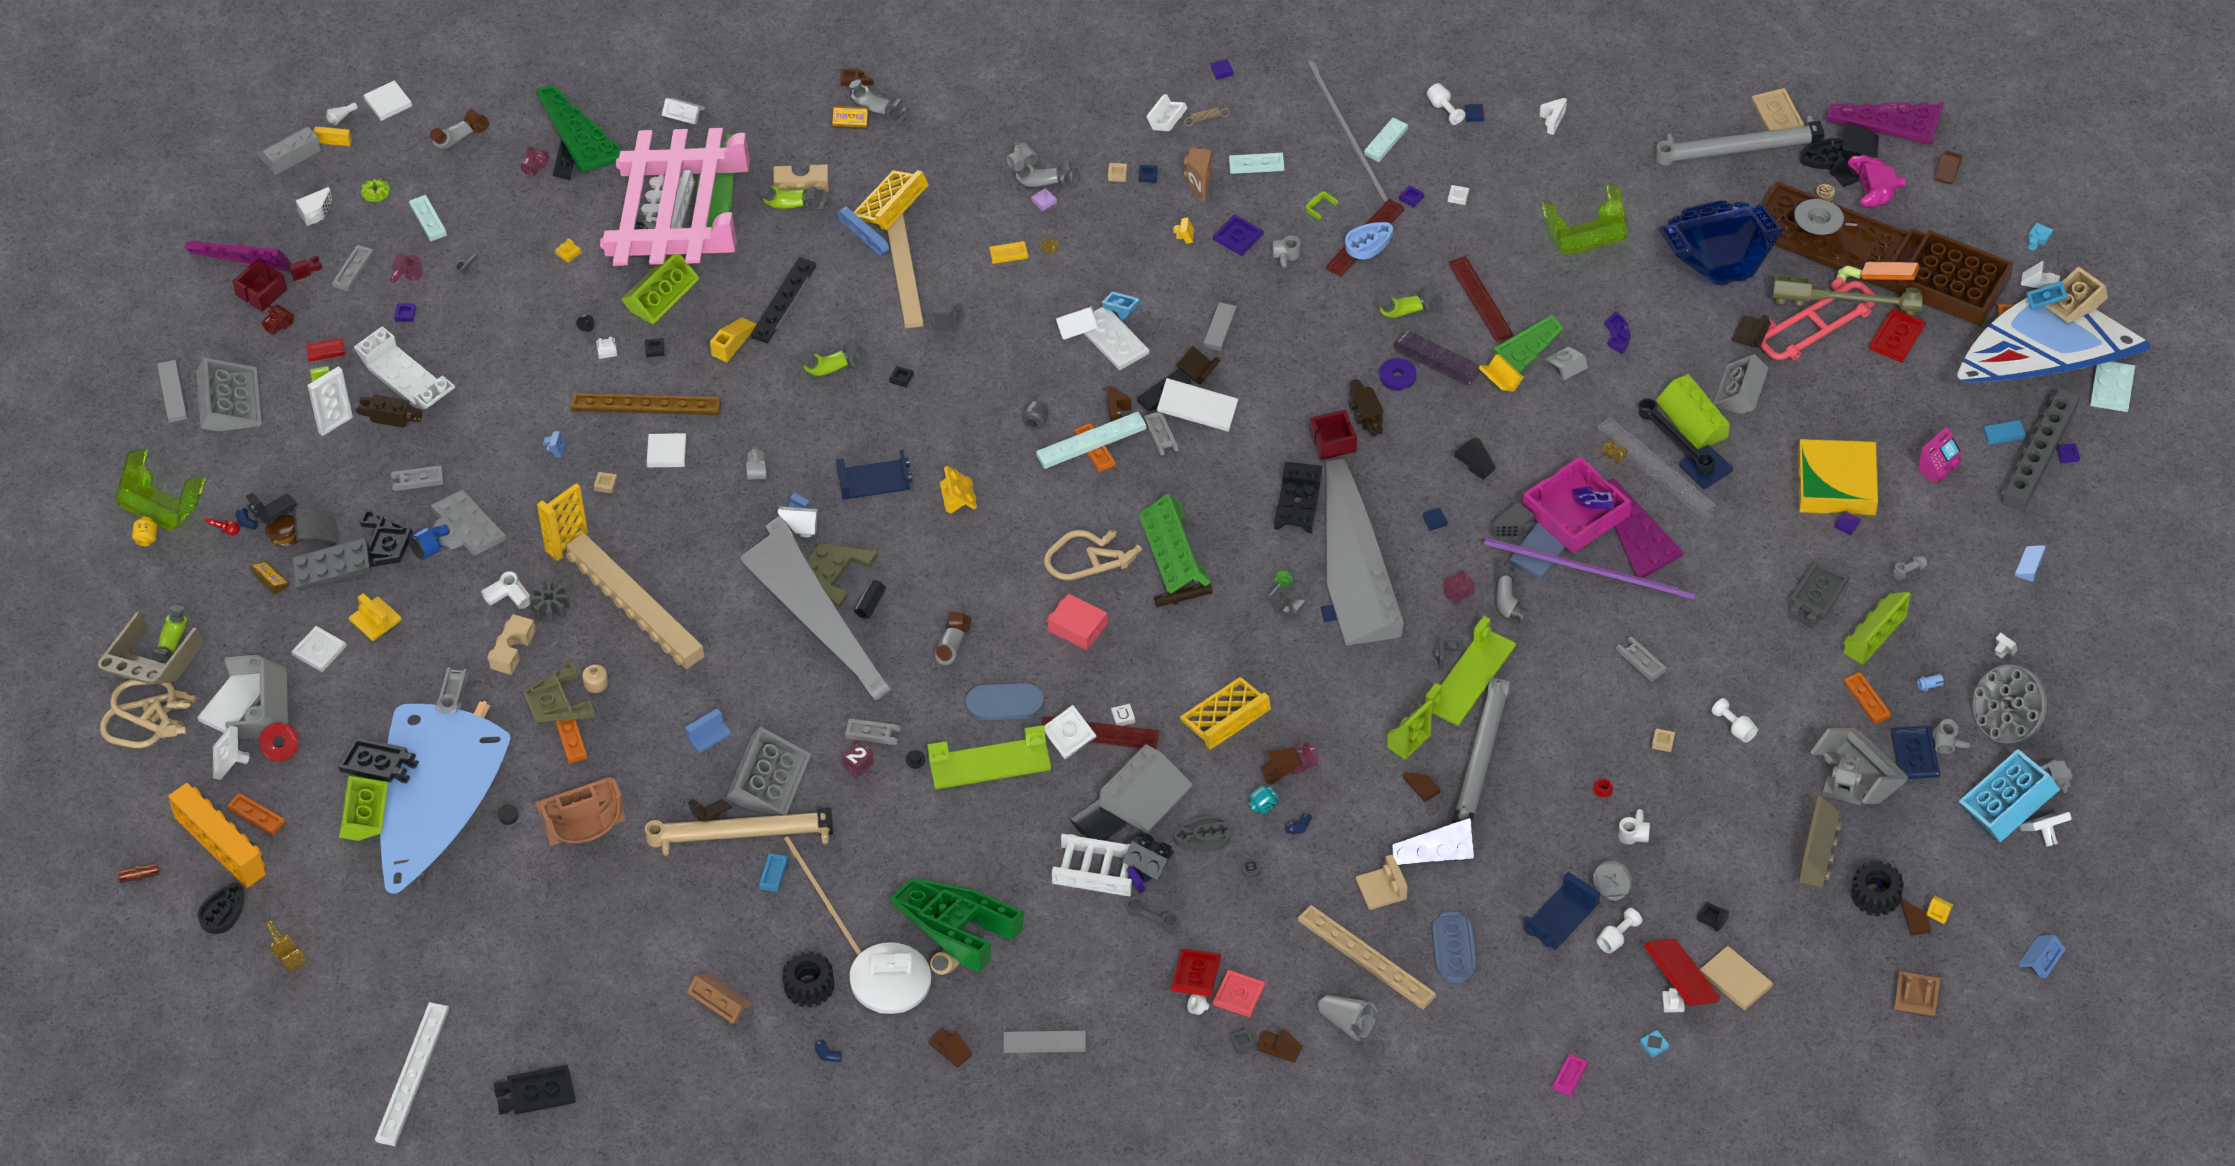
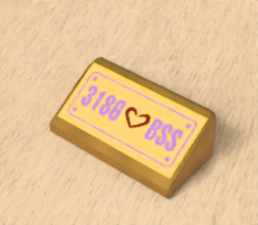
M833 106L832 128L867 129L869 120L868 107Z
M268 562L250 566L252 575L274 595H277L290 585Z

